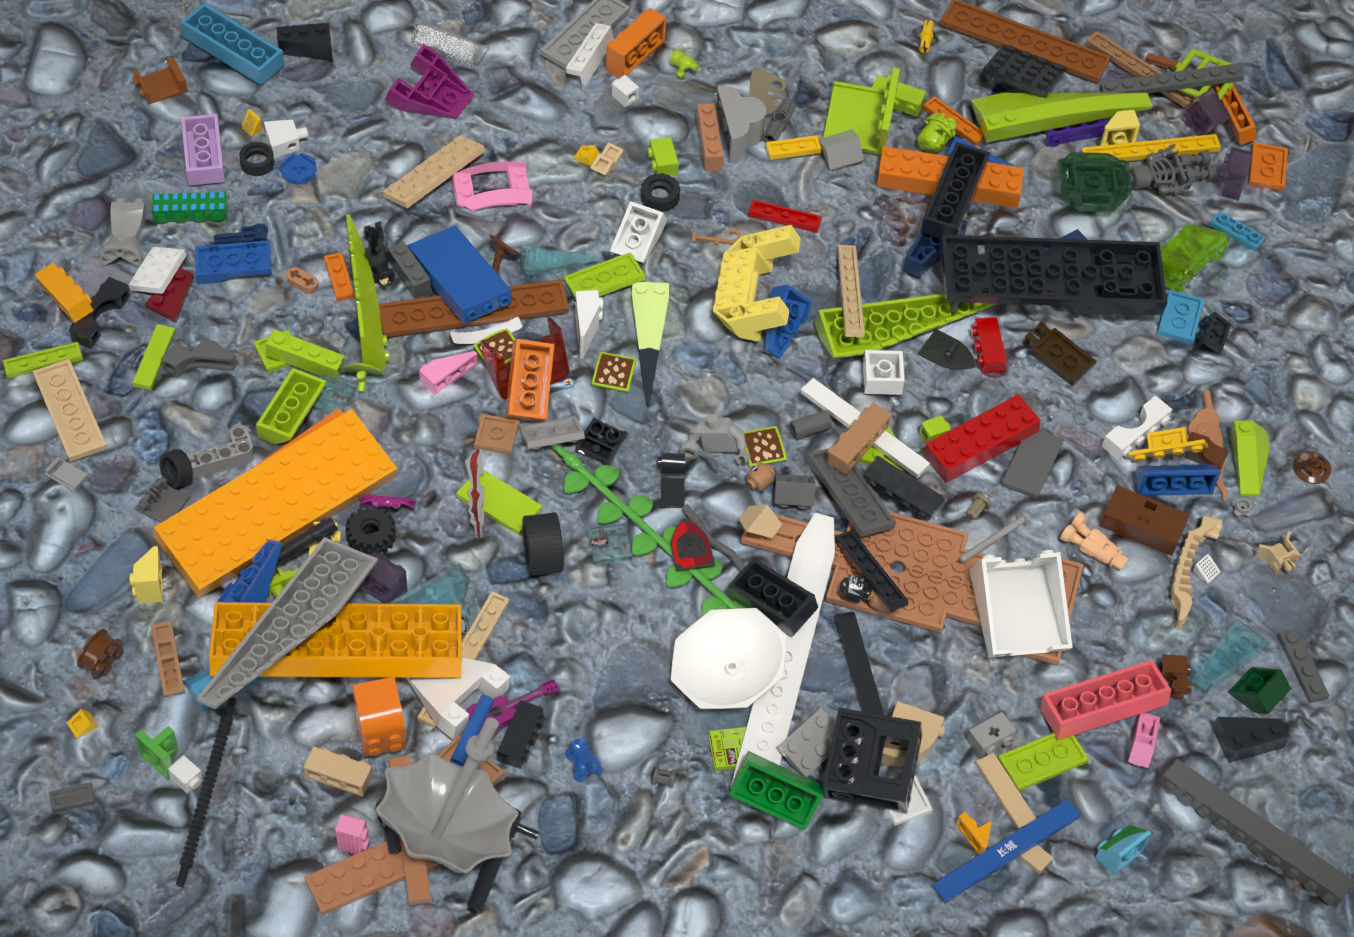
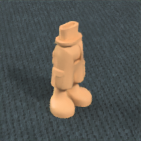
M1080 511L1072 524L1068 525L1060 539L1064 542H1072L1079 545L1081 552L1094 557L1100 563L1102 562L1108 564L1109 567L1114 566L1121 570L1129 559L1122 554L1123 551L1112 543L1105 534L1098 529L1091 531L1085 525L1086 515ZM1077 533L1081 534L1082 536H1084V537H1086V538L1083 539V538L1080 537Z

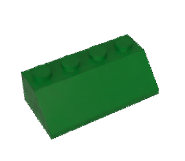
M747 751L738 769L729 795L805 830L823 797V785Z

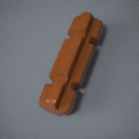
M1148 53L1146 58L1147 63H1155V65L1167 69L1170 67L1174 71L1175 66L1180 62L1177 60L1171 61L1170 58L1160 55L1155 56L1153 53Z

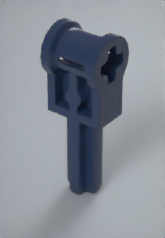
M261 223L253 226L241 227V232L214 235V242L218 245L260 241V239L261 241H267L268 227Z

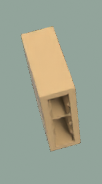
M899 701L892 717L920 721L922 723L923 735L917 763L924 760L932 752L938 737L942 738L946 726L943 725L944 717ZM884 747L881 763L889 766L904 767L907 751Z

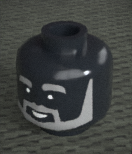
M853 574L844 577L839 588L842 598L854 603H860L862 599H867L870 588L867 587V581Z

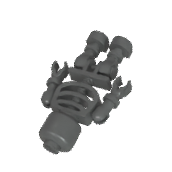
M1171 144L1165 150L1160 149L1156 153L1148 154L1146 157L1147 165L1131 167L1128 174H1126V181L1133 189L1146 188L1152 183L1153 188L1158 189V193L1161 195H1167L1168 193L1178 195L1180 193L1184 196H1190L1193 190H1186V188H1191L1192 184L1190 183L1207 178L1208 182H1212L1216 179L1217 172L1214 165L1208 166L1211 162L1208 150L1200 151L1199 154H1194L1193 156L1184 154L1178 157L1179 150H1171L1174 149L1176 144ZM1166 156L1173 157L1172 164L1168 159H1166ZM1200 163L1202 167H1205L1204 169H1199V171L1190 168L1193 164L1197 165ZM1175 175H1177L1181 186H1178L1177 184L1171 186L1175 179Z

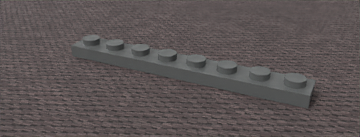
M1242 63L1102 81L1103 93H1154L1244 81Z

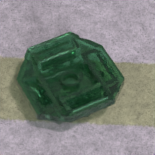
M1072 152L1057 162L1060 193L1069 201L1072 208H1076L1078 211H1092L1093 213L1096 211L1114 212L1132 192L1129 162L1123 159L1120 160L1109 153Z

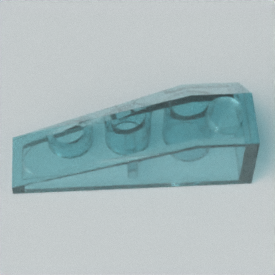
M521 244L519 246L521 254L520 268L526 270V274L536 275L537 272H546L598 260V256L573 251L566 253V251L559 249L549 251L544 247Z

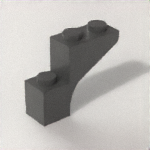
M206 337L192 351L176 343L161 357L163 369L177 378L193 368L232 371L237 367L236 356L231 350L224 349L216 341H211Z

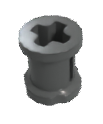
M656 766L652 784L656 785L659 783L673 788L676 770L669 771Z

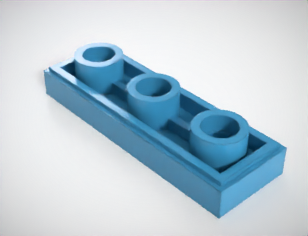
M1221 211L1210 222V226L1255 252L1266 238Z

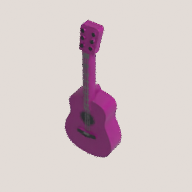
M552 679L540 684L539 688L510 702L504 696L495 697L493 699L494 703L486 719L494 718L499 723L492 739L503 728L509 726L515 713L514 710L520 700L529 702L543 694L549 695L559 692L560 687L556 681ZM477 703L470 705L466 709V712L469 713V719Z

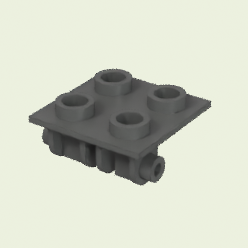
M161 477L157 478L156 482L149 488L134 509L162 523L177 514L190 496L171 488L166 484L167 479Z

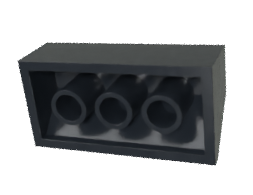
M878 455L865 474L868 478L867 482L875 487L879 484L885 488L883 492L891 497H894V495L900 497L902 504L909 508L911 505L918 509L916 512L925 518L927 516L933 517L945 501L944 496Z

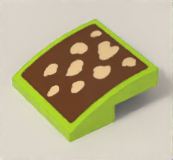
M506 328L475 343L474 347L490 371L495 374L508 364H511L512 345L516 339L509 329Z
M600 352L592 386L629 393L637 359Z
M777 426L744 432L747 446L745 451L750 453V459L747 462L749 468H753L758 463L774 464L787 460Z

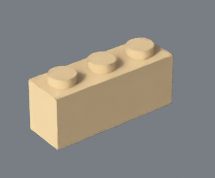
M314 746L303 767L306 778L362 797L373 777L372 766L367 762L350 759L347 755H338L326 748Z

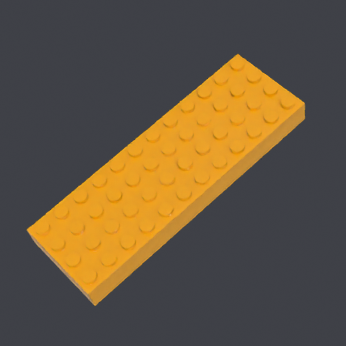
M353 409L158 524L154 527L153 537L196 596L200 598L238 575L242 568L253 563V556L268 539L280 541L283 544L308 530V527L314 522H320L324 517L334 516L360 500L359 496L368 495L394 479L397 467Z
M214 602L209 651L210 676H215L272 603ZM345 604L335 617L257 677L461 678V605Z

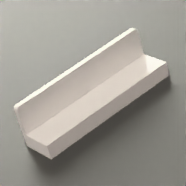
M595 23L566 67L568 74L580 76L582 86H586L606 55L607 44L614 40L611 26Z

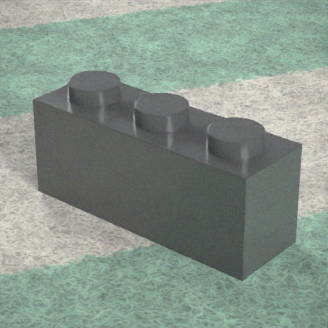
M401 242L388 248L389 264L395 269L396 274L412 297L418 299L430 294L431 280L406 243Z

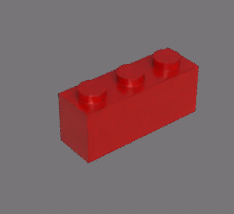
M997 317L975 318L974 326H971V336L975 339L974 351L978 352V367H981L982 374L1004 373L1007 359Z

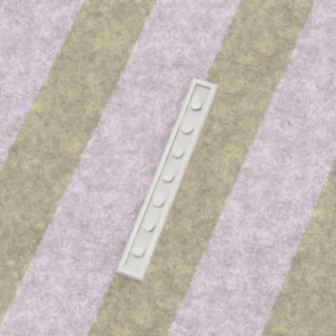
M814 378L801 388V394L823 410H826L828 414L846 427L850 428L851 423L855 419L858 420L860 418L861 412ZM887 431L872 445L917 479L930 467V463Z

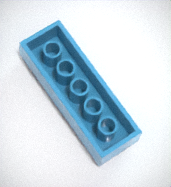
M205 3L180 22L182 37L260 85L265 83L284 66L283 50Z

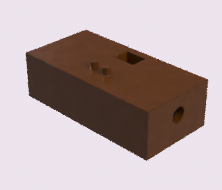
M1117 485L1103 514L1100 527L1173 556L1190 514Z

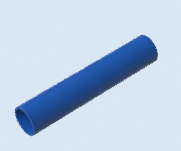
M487 695L480 696L450 759L453 764L464 766L468 757L465 748L470 737L479 734L494 703L491 697Z

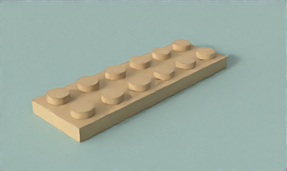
M462 135L456 137L449 144L443 146L438 152L382 192L384 198L409 208L485 152L484 145Z
M70 359L32 371L69 462L107 450L104 438Z

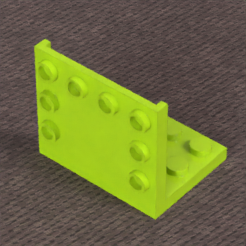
M893 67L892 74H888L885 90L834 81L823 138L853 129L859 136L862 152L882 155L883 146L886 147L900 68Z

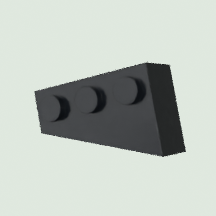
M329 23L276 27L278 47L283 50V55L295 57L304 55L310 56L314 60L323 58L327 59L328 62H333Z
M1217 717L1212 727L1228 763L1282 749L1290 737L1282 719Z

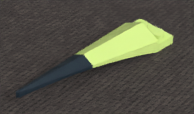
M637 282L632 284V306L647 407L650 405L669 303V283Z

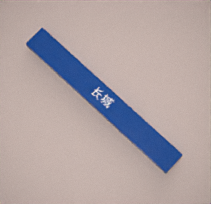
M1068 799L934 883L933 889L945 903L949 902L1079 819L1080 813Z

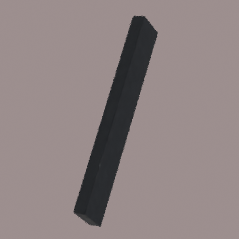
M853 530L835 536L837 545L890 612L908 606V599Z
M855 611L835 614V622L860 710L884 715Z

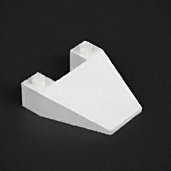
M462 657L461 678L406 677L437 727L454 740L465 730L469 720V713L462 709L459 704L477 688L492 699L502 696L509 689L511 676L496 664Z

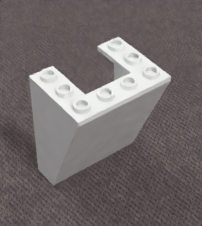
M1054 550L1042 551V554H1038L1036 558H1033L1032 561H1025L1024 558L1013 560V563H1006V560H1001V557L995 558V555H985L983 559H979L969 569L989 658L1062 652L1073 648L1060 552L1054 553Z

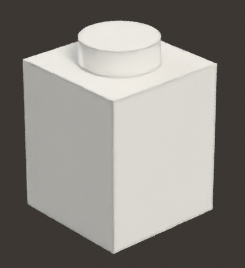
M624 75L612 83L611 95L623 106L627 107L638 99L639 86Z
M184 755L168 768L170 779L187 794L191 790L197 789L203 781L201 770Z

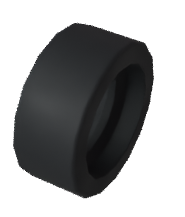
M251 142L241 149L239 153L240 165L245 173L252 176H262L273 169V150L266 143ZM254 154L268 157L264 162L256 164L246 160Z
M175 449L161 455L159 463L162 477L167 479V485L171 488H178L191 482L193 478L192 464L184 451Z

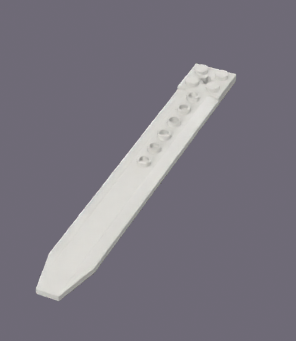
M814 513L796 543L787 578L813 593L819 608L794 636L780 629L787 635L784 675L773 687L753 702L731 787L747 751L780 765L782 753L777 749V746L788 735L835 554L833 517Z

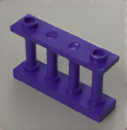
M1099 119L1095 120L1097 124L1087 125L1084 122L1079 123L1080 127L1076 128L1065 126L1063 127L1064 130L1061 131L1047 130L1045 146H1057L1059 144L1102 137L1108 122Z

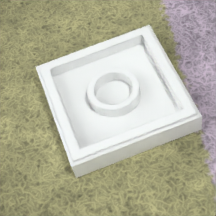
M915 775L908 813L892 810L886 811L893 825L896 826L930 814L933 809Z

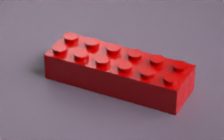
M1018 394L927 442L924 458L942 480L947 483L1020 444L1022 440L1038 433L1041 420Z

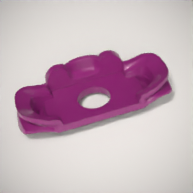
M372 494L359 496L361 500L360 507L373 505L397 509L402 504L404 508L415 511L414 505L417 500L408 497Z

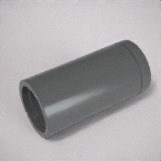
M826 410L789 422L790 432L795 440L831 429L832 427L831 418Z

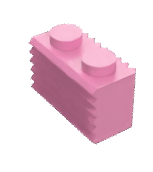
M341 814L335 828L339 851L342 850L343 852L346 851L356 855L364 850H368L370 838H368L369 828L366 826V820Z

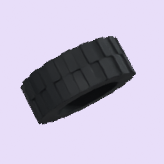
M664 173L649 175L641 184V202H643L644 206L660 212H668L674 209L680 200L679 182L674 177H671V175ZM664 188L669 191V195L664 198L655 197L652 195V190Z

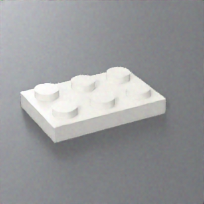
M152 247L130 281V290L163 294L187 256L185 250Z

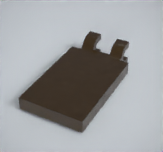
M1042 321L1037 325V330L1034 334L1029 332L1025 336L1026 340L1022 343L1027 348H1031L1030 352L1071 386H1074L1097 363L1093 357L1054 327L1050 330Z

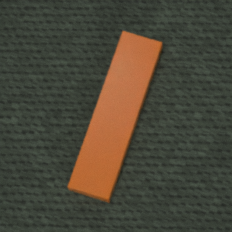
M934 96L923 104L922 109L930 115L935 112L938 114L944 112L945 116L943 119L952 117L957 123L955 133L974 144V146H977L984 140L979 127Z

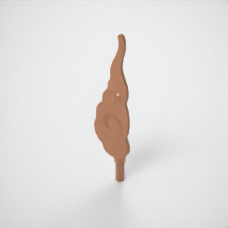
M1205 390L1203 391L1205 407L1197 412L1195 418L1190 422L1188 433L1190 435L1191 432L1208 436L1214 444L1223 448V438L1219 428V415L1212 406L1210 391ZM1224 462L1216 485L1222 493V501L1226 502L1228 493L1222 480L1225 467Z

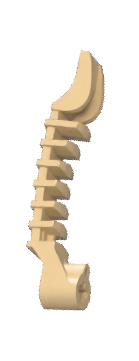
M1203 514L1200 527L1193 531L1189 530L1170 590V602L1177 610L1175 629H1181L1192 605V598L1190 596L1192 586L1189 585V575L1198 547L1208 537L1218 539L1223 519Z

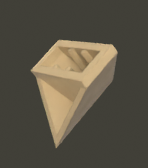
M767 504L749 506L738 521L743 525L746 532L762 535L771 540L782 527V523Z

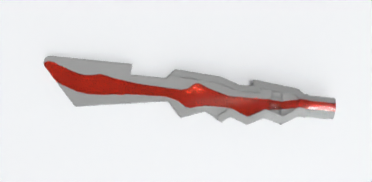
M477 449L465 460V464L472 488L467 491L470 498L468 502V513L471 516L470 523L474 527L475 537L482 538L485 510H482L484 487L480 486V476H484L482 450Z

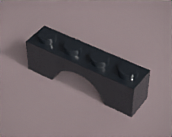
M108 277L105 283L100 285L96 295L91 297L92 303L90 305L94 311L70 325L71 341L78 342L79 345L92 349L101 337L99 324L96 322L97 318L108 310L122 309L131 297L129 285Z

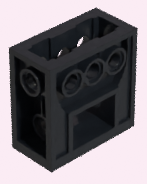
M839 707L822 787L825 798L908 813L923 735L922 723L920 721ZM884 747L907 751L902 780L879 777Z

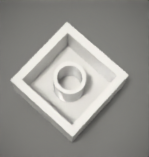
M865 350L863 359L864 394L902 395L905 382L903 351Z

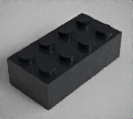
M755 558L728 585L733 600L746 608H757L777 627L792 636L799 631L819 608L813 593Z

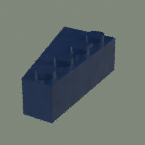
M964 221L959 235H965L968 221ZM920 232L905 257L903 271L920 278L942 257L941 238Z

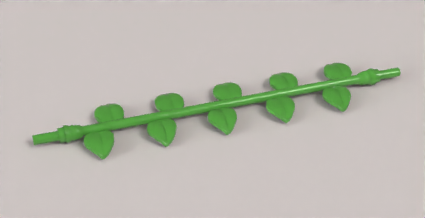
M560 444L551 446L563 457L565 465L575 470L568 473L565 477L564 493L569 494L582 491L590 482L611 501L600 505L598 524L613 523L619 520L624 513L645 532L637 534L633 538L632 555L640 556L651 553L658 544L672 556L671 539L676 526L666 528L662 538L640 518L652 510L653 501L650 498L641 495L631 498L629 506H627L606 487L612 485L618 479L619 470L610 465H601L596 469L594 476L583 466L576 454L566 451ZM714 559V567L676 572L675 565L668 569L667 587L674 588L685 585L694 576L716 596L704 600L702 617L710 610L727 609V607L729 609H746L745 606L737 601H732L710 581L719 576L722 571V563L719 560Z

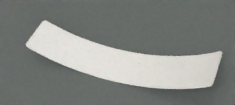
M516 317L489 329L474 332H450L454 343L475 344L483 338L506 328L513 333L522 328L519 317Z

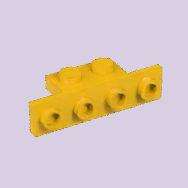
M1182 427L1147 433L1149 448L1130 451L1128 455L1132 460L1140 462L1148 457L1157 459L1163 458L1167 454L1182 455L1185 451L1200 452L1203 451V448H1208V444L1204 439L1188 442L1186 428Z

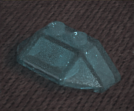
M459 563L394 599L390 604H460L461 608H463L470 580Z

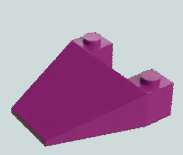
M423 44L410 64L412 68L423 74L421 79L413 88L398 78L384 100L398 110L457 119L474 94L438 52Z

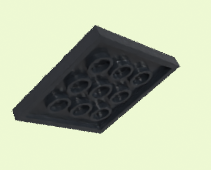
M1003 45L984 66L982 74L1047 98L1065 76L1067 69L1063 68L1059 63H1049L1043 57H1033L1030 52L1017 51L1012 45Z

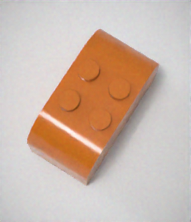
M395 677L352 685L355 720L364 757L406 749L404 718Z

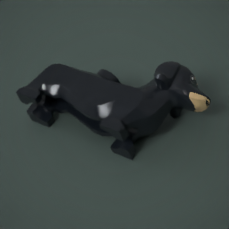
M381 221L375 223V227L370 225L364 227V232L368 235L369 240L368 247L365 248V254L369 256L370 265L377 272L373 275V279H376L381 286H387L395 280V269H389L388 239L382 228Z

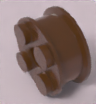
M105 629L99 630L83 647L77 660V666L91 671V676L94 678L102 674L104 676L107 675L112 668L111 664L123 652L124 648L121 647L122 641L118 638L113 639L110 637Z

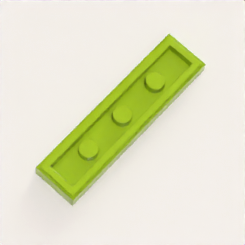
M156 325L132 382L133 387L152 390L162 366L161 357L168 351L176 332L174 327Z
M74 342L5 359L3 364L8 379L33 373L32 371L67 359H70L71 363L81 361L83 357L79 343Z

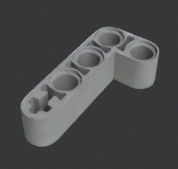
M235 424L230 428V443L188 454L187 456L193 469L192 480L251 463L254 460V451L247 428L242 424Z

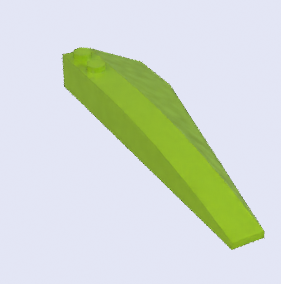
M1000 93L971 99L970 101L986 143L1113 117L1118 111L1135 110V112L1153 108L1148 93H1050L1047 98L1034 93Z
M346 214L362 362L382 370L386 369L389 353L388 350H384V346H387V336L382 334L375 283L358 231L350 214Z
M945 293L862 304L864 337L845 336L842 307L819 310L814 323L819 338L833 359L864 355L865 350H880L996 304L965 303L955 314H951L950 302H945Z

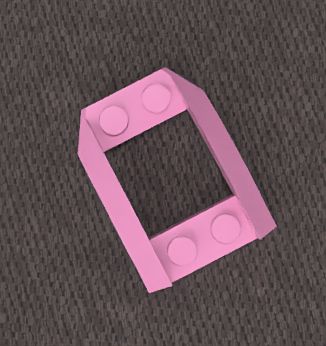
M491 162L469 167L455 173L451 179L456 205L462 208L465 206L474 213L478 209L498 205L525 203L527 206H531L533 190L529 188L525 169L527 163ZM491 171L507 172L510 189L492 190L474 195L471 175Z

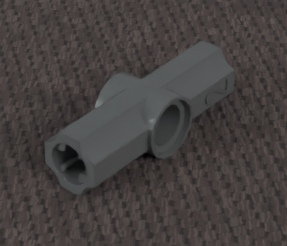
M782 99L777 110L773 112L772 119L762 135V139L765 142L778 141L782 132L786 130L787 123L796 109V103L792 99Z

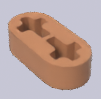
M297 267L290 268L286 272L287 282L291 286L306 294H314L318 291V280L313 275Z

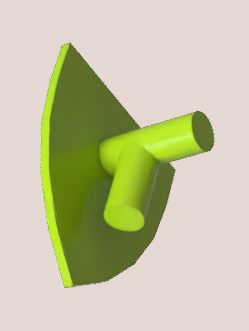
M354 363L345 366L346 373H357V392H365L367 374L383 376V372L380 369L367 364Z

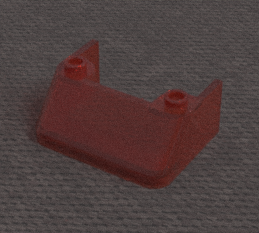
M549 317L547 322L550 335L542 337L539 342L554 344L550 385L565 380L570 370L562 329ZM481 340L486 368L498 394L507 400L511 362L505 364L503 357L495 354V351L487 342Z

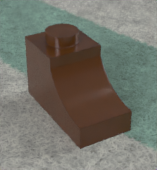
M1191 432L1188 442L1204 439L1208 444V448H1203V451L1200 452L1185 451V458L1205 465L1213 464L1217 468L1222 469L1228 455V450L1214 444L1208 436Z

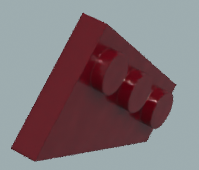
M179 267L163 294L153 293L145 302V307L177 323L179 312L183 308L184 299L188 295L194 280L193 273Z

